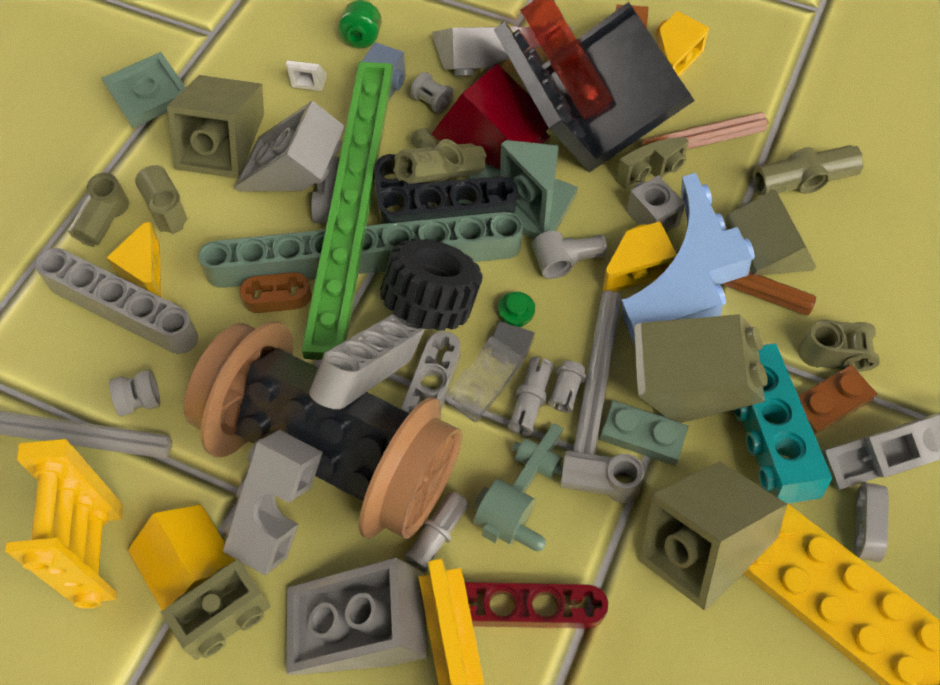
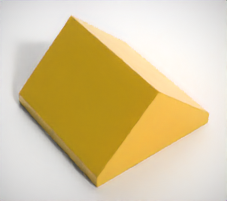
M202 504L153 513L128 549L130 556L162 611L173 604L181 595L192 591L208 580L216 571L236 560L223 552L225 541Z

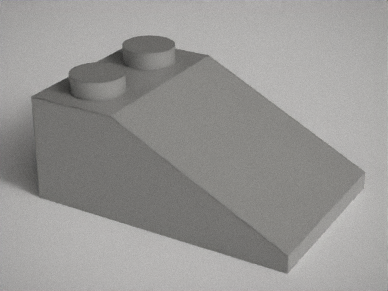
M312 100L258 137L234 188L239 192L302 191L315 183L317 185L322 183L329 174L330 168L328 164L331 157L341 147L342 142L339 139L345 126Z
M393 558L288 587L286 674L301 675L389 667L428 658L426 616L419 576H422L423 572L398 558Z

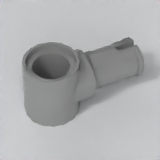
M547 231L538 235L532 242V248L542 275L548 279H556L566 275L578 261L605 257L607 253V243L602 234L583 239H573L572 237L563 238L562 234L558 231Z

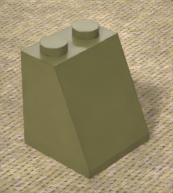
M199 75L168 104L167 110L174 169L238 178L248 159L264 116L262 83Z
M740 314L643 322L634 325L638 396L668 419L684 423L765 402L763 386L767 385V375L763 365L760 363L758 351L763 348L762 338L759 330L755 326L752 327Z
M719 461L652 495L640 562L701 609L706 610L778 538L787 503Z

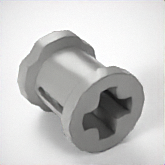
M423 72L413 82L410 95L417 101L423 100L432 106V110L435 113L441 114L452 102L454 90L448 85H440L433 80L431 74Z

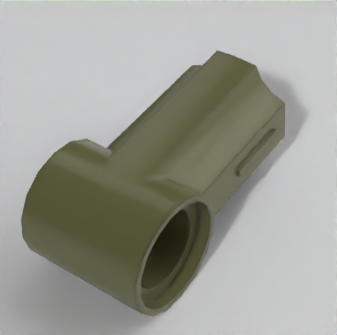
M151 165L140 170L136 175L135 183L160 232L174 234L183 230V225L188 218L180 202V194L166 170L159 165Z
M110 173L96 174L88 181L86 188L89 195L68 229L71 237L84 245L91 247L99 245L114 218L121 216L128 209L129 200L117 178Z

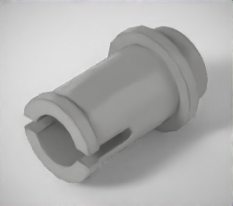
M564 361L562 366L557 367L556 374L558 379L552 397L548 402L551 408L555 407V410L564 413L572 412L579 386L586 380L584 366L574 361Z

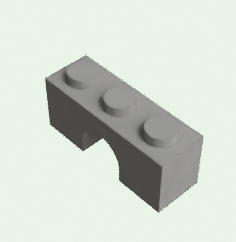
M281 430L254 443L248 455L250 466L247 476L237 490L236 497L239 501L236 511L228 521L225 533L228 536L223 549L224 553L239 559L240 562L263 575H267L287 559L298 524L286 518L280 512L275 496L290 503L311 489L323 452Z

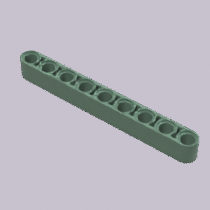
M499 212L368 225L363 249L367 250L362 251L358 274L386 271L393 247L399 245L404 240L410 241L417 238L422 240L430 239L456 247L464 254L469 255L473 262L513 258L521 250L523 223L514 213ZM326 230L212 241L200 249L198 258L208 282L217 288L241 286L246 279L253 276L290 272L303 274L307 279H315Z

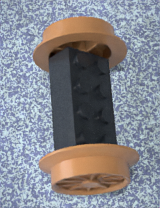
M268 322L255 329L247 324L238 323L221 332L207 347L196 364L188 382L184 398L185 418L191 426L201 430V441L205 451L214 457H225L239 450L248 441L254 444L257 440L281 430L323 452L315 474L316 477L363 501L359 518V531L363 537L373 538L385 528L405 539L413 536L423 525L438 502L454 469L461 448L462 431L441 420L440 401L434 397H428L408 413L366 392L344 408H327L314 401L309 394L318 368L293 356V338L290 329L280 322Z

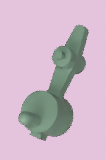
M553 424L539 445L527 438L522 444L517 441L512 448V451L517 453L515 461L525 465L516 482L511 486L497 479L490 488L484 487L481 490L473 506V509L477 510L474 525L483 529L482 536L493 543H496L499 538L509 545H512L516 540L534 551L544 549L546 545L545 538L525 526L536 500L525 492L538 473L549 479H552L555 473L562 476L563 466L560 465L562 457L552 452L564 428Z

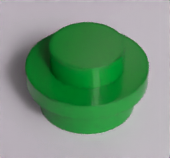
M510 292L501 298L498 312L505 323L522 327L533 319L535 303L526 293Z

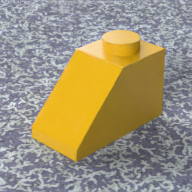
M677 10L668 20H663L659 24L655 37L657 38V45L677 75L680 76L704 51L709 27Z
M661 222L649 225L640 224L626 231L606 268L602 287L603 292L606 290L617 292L655 281L670 266L677 253Z

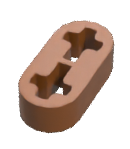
M296 272L253 276L242 283L239 291L245 308L253 313L300 309L309 303L312 296L308 279L303 274ZM292 287L299 288L296 295H290ZM262 290V293H260V298L253 299V296H255L256 291Z

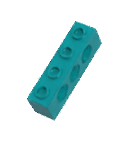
M777 344L763 345V348L758 351L760 363L763 365L767 375V385L763 386L765 402L734 410L737 420L739 422L743 421L747 432V449L750 455L756 456L760 467L759 480L761 487L787 504L821 499L832 480L831 473ZM779 454L785 455V456H787L789 459L783 458V457L780 456Z

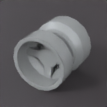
M150 369L138 372L133 378L127 379L121 376L109 381L112 402L119 416L133 414L137 408L152 409L161 405L158 385Z

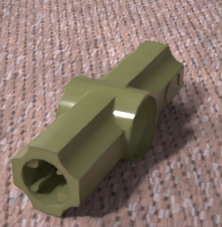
M444 139L435 147L401 150L394 157L395 167L393 171L399 181L403 180L408 184L426 181L428 183L442 182L449 178L480 174L486 168L485 159L487 155L482 146H475L472 143L457 145L451 140Z
M852 145L817 153L814 148L805 147L791 154L787 160L755 167L753 172L754 188L758 195H765L775 189L777 193L799 189L804 194L813 193L823 188L829 181L859 175L864 167L862 163L863 154L858 146Z

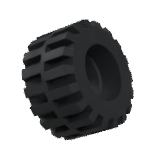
M430 239L404 240L392 249L380 288V297L384 300L386 308L392 310L396 317L406 320V323L428 330L445 331L446 328L453 330L467 322L480 289L483 275L478 264L473 262L469 255L464 254L456 247Z

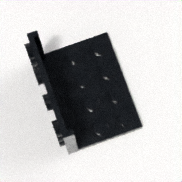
M629 2L545 63L533 46L527 49L530 47V44L519 29L513 32L505 21L493 29L549 129L589 172L694 102L693 97Z

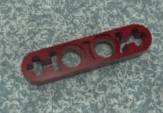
M464 582L468 603H478L477 594H484V616L477 615L478 606H469L473 626L589 629L600 625L608 612L609 603L603 590L589 584ZM505 594L511 597L515 605L514 610L506 616H499L493 613L490 608V601L494 596ZM540 595H548L554 598L558 607L555 614L549 617L537 614L533 609L535 598ZM564 596H570L569 605L582 604L584 597H590L593 605H599V608L594 610L592 617L585 616V611L582 608H570V617H563L565 608Z

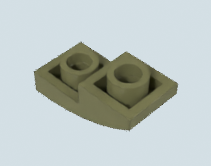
M685 137L660 140L628 153L619 160L616 182L626 189L636 181H643L649 173L655 177L659 175L662 178L670 172H677L686 161L685 154L689 140Z

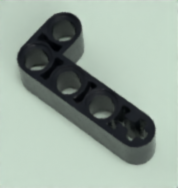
M396 154L383 155L375 163L376 193L381 224L499 212L515 213L518 187L508 177L500 176L408 184L406 181H399L398 178H384L386 175L395 174L393 169L395 167L394 157ZM467 199L472 201L473 204L466 206L460 204L459 201ZM431 202L437 204L438 206L436 208L428 209L423 207L422 205ZM390 206L402 207V209L397 212H390L387 210V208H389Z

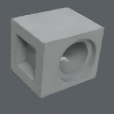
M658 175L647 182L642 181L633 187L630 191L626 212L637 225L661 222L665 232H668L680 224L685 203Z

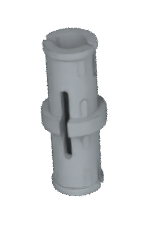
M532 357L530 359L524 383L518 386L516 392L518 401L511 421L508 424V428L516 434H519L522 426L524 428L523 436L532 435L539 407L545 404L547 398L545 389L554 367L553 363L545 358L542 360L541 367L538 366L540 357Z

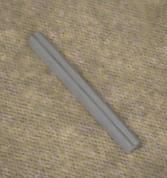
M606 290L601 296L573 452L595 455L621 303V295L618 292Z
M0 411L1 435L42 441L67 439L71 445L163 459L169 456L172 448V440H170L168 435Z

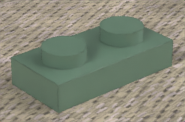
M613 400L600 440L676 466L689 425Z

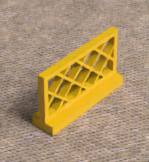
M442 558L428 561L430 574L419 576L438 685H485L462 568L446 570Z

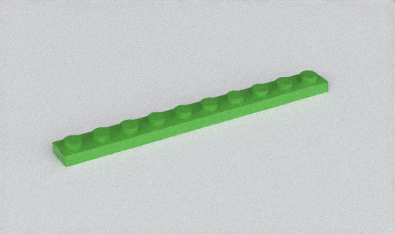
M359 62L302 346L304 359L322 360L325 352L347 340L375 182L374 168L376 161L379 159L393 78L392 63Z

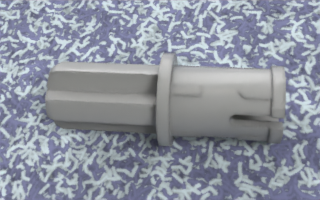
M450 492L446 495L431 519L424 521L422 525L424 527L408 552L404 554L403 557H405L408 563L420 571H427L428 561L433 560L444 542L449 543L451 541L450 533L468 508L467 500L456 492Z

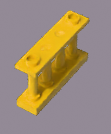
M67 439L19 443L17 461L38 481L31 540L6 542L5 552L22 564L23 568L31 571L72 602L77 608H96L101 606V601L116 600L117 591L99 576L103 526L108 521L122 520L123 503Z

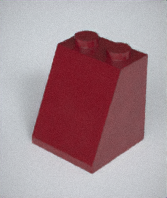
M496 64L460 95L431 133L439 141L448 139L457 145L472 143L475 146H482L487 155L485 163L499 170L501 169V144L506 140L544 144L551 137L546 132L549 127L532 97L499 64Z

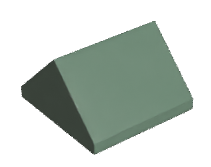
M506 140L501 144L500 176L508 177L517 184L518 199L516 206L542 233L547 232L550 227L559 146Z

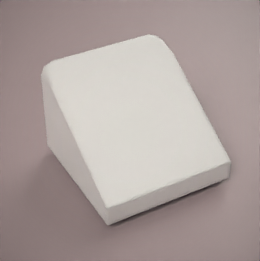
M287 60L286 67L291 87L316 91L323 90L327 73L319 64Z

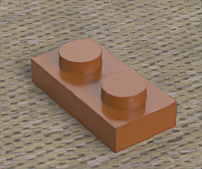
M850 365L798 397L813 433L817 435L873 401L877 396V392L853 365Z

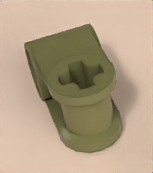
M819 320L813 324L798 349L799 356L803 362L816 368L845 369L853 365L858 372H863L876 368L880 363L879 356L874 352L873 338L876 335L875 327L866 322L850 323Z

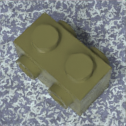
M239 559L216 571L208 580L192 591L181 595L173 604L161 611V614L181 647L195 660H198L200 657L207 658L216 654L225 646L226 639L238 630H247L259 623L264 617L263 612L268 610L270 605Z

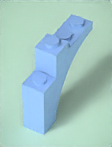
M696 172L682 177L680 197L685 203L687 232L678 254L665 272L653 283L631 297L622 299V317L634 347L635 324L721 316L722 307L726 304V298L720 284L748 276L751 261L755 257L750 240L748 238L743 239L738 227L726 230L723 217L720 213L715 214L711 206L712 196L706 184L701 185Z

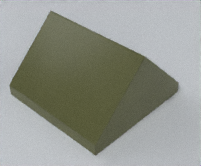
M776 189L726 216L725 219L730 229L738 227L743 239L748 238L752 244L755 257L751 261L750 270L753 276L813 271L816 268Z

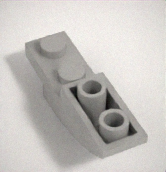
M940 412L822 450L835 489L840 490L875 478L888 477L939 460Z

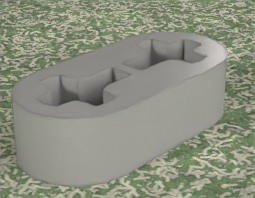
M863 482L859 486L855 502L854 553L860 559L881 562L885 556L888 545L889 496L886 486Z

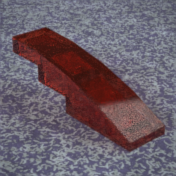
M533 0L520 10L533 30L537 41L549 58L551 66L584 119L613 101L607 87L554 0Z

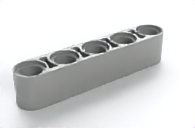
M50 248L43 251L37 257L36 269L50 290L55 294L172 353L183 354L191 351L196 346L198 334L187 311L182 307L63 249Z
M392 314L328 350L323 355L310 388L309 394L311 398L327 408L341 409L346 407L409 363L425 329L406 323V320Z

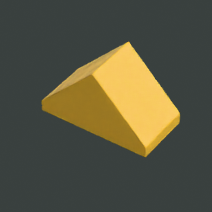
M145 222L123 241L107 259L118 277L162 298L160 241L151 222Z

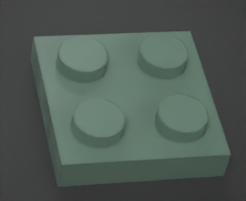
M162 52L102 78L105 87L132 128L168 112L167 105L186 88Z

